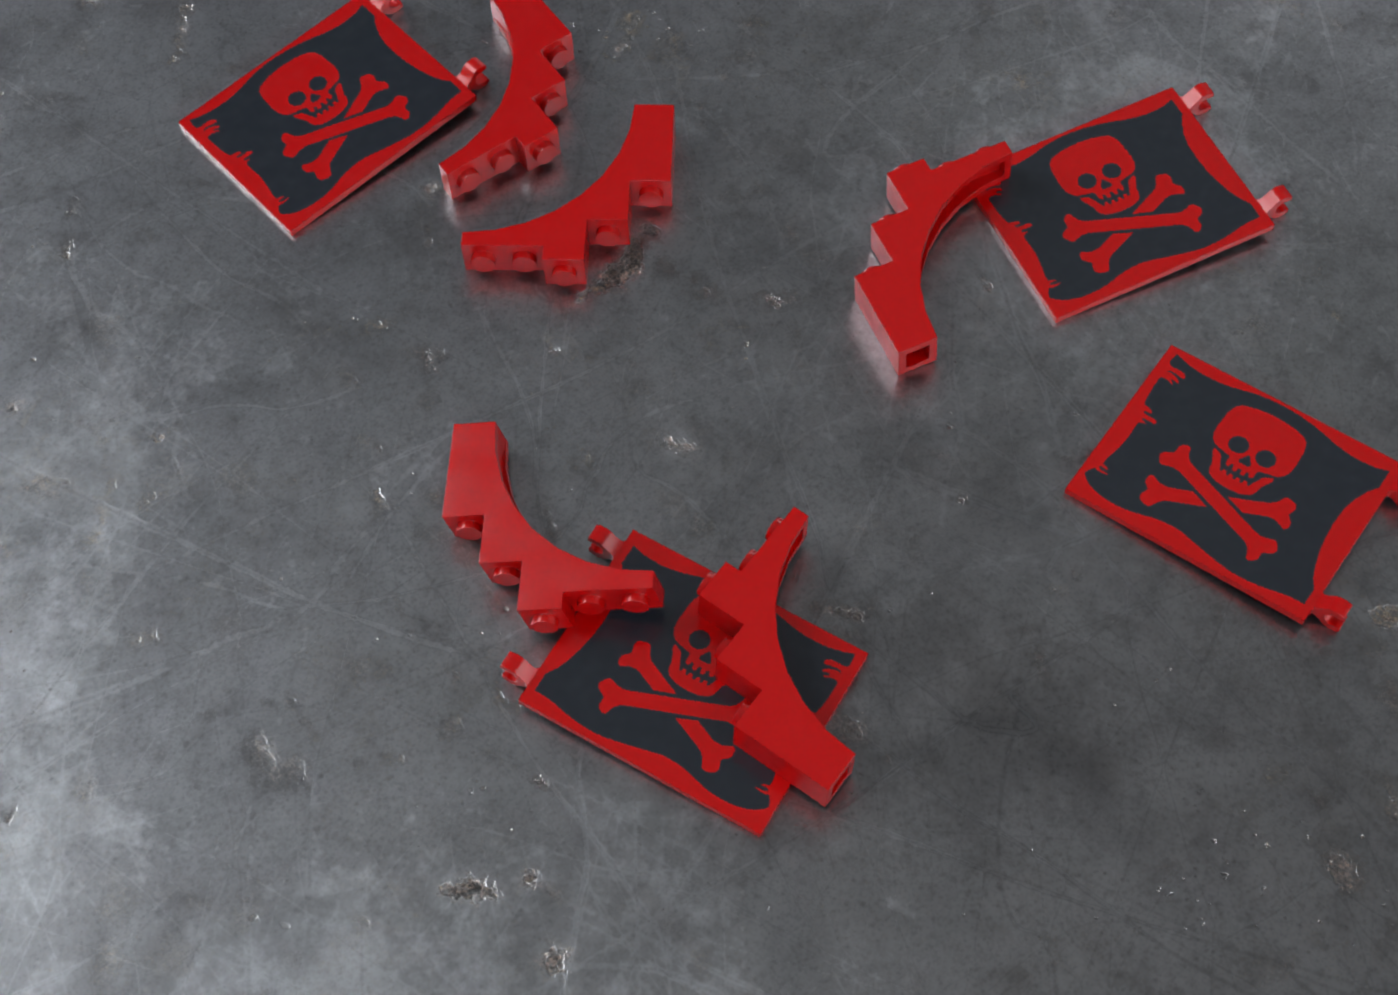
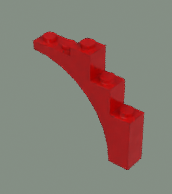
M490 0L493 21L507 40L513 56L510 81L500 106L486 126L466 146L439 163L444 190L452 199L465 192L474 190L479 184L499 173L506 172L518 162L529 172L541 164L549 163L554 157L561 154L558 128L548 116H553L568 106L565 79L556 69L564 67L568 62L575 59L573 41L570 30L542 0Z
M634 104L630 130L619 154L597 181L581 195L557 210L513 226L495 230L462 232L461 250L465 269L481 272L491 270H517L520 272L544 270L546 284H558L561 286L587 284L590 244H601L604 246L630 245L632 206H672L676 136L674 105Z
M1005 141L993 146H984L974 153L955 161H946L932 170L923 158L910 164H902L887 173V199L896 214L885 215L878 221L871 223V249L881 266H871L861 274L854 276L855 301L898 376L937 359L938 337L926 313L920 284L926 259L942 228L961 207L982 191L1010 178L1012 151Z
M495 421L454 424L442 518L456 537L466 540H477L482 537L479 564L492 583L513 586L520 582L517 612L530 630L540 633H554L558 631V628H574L575 611L589 615L601 614L604 610L615 609L641 613L649 608L664 607L665 590L654 571L616 569L584 561L557 548L528 524L521 515L513 496L508 473V441Z
M793 507L784 519L778 517L773 521L766 532L765 543L758 551L751 549L743 558L739 569L725 562L716 574L710 572L705 576L697 589V595H699L698 614L728 634L719 644L714 654L716 659L715 678L747 699L736 711L731 722L734 725L733 744L826 807L851 774L856 754L828 732L804 703L787 672L779 645L776 622L777 595L790 561L806 538L809 519L807 514Z

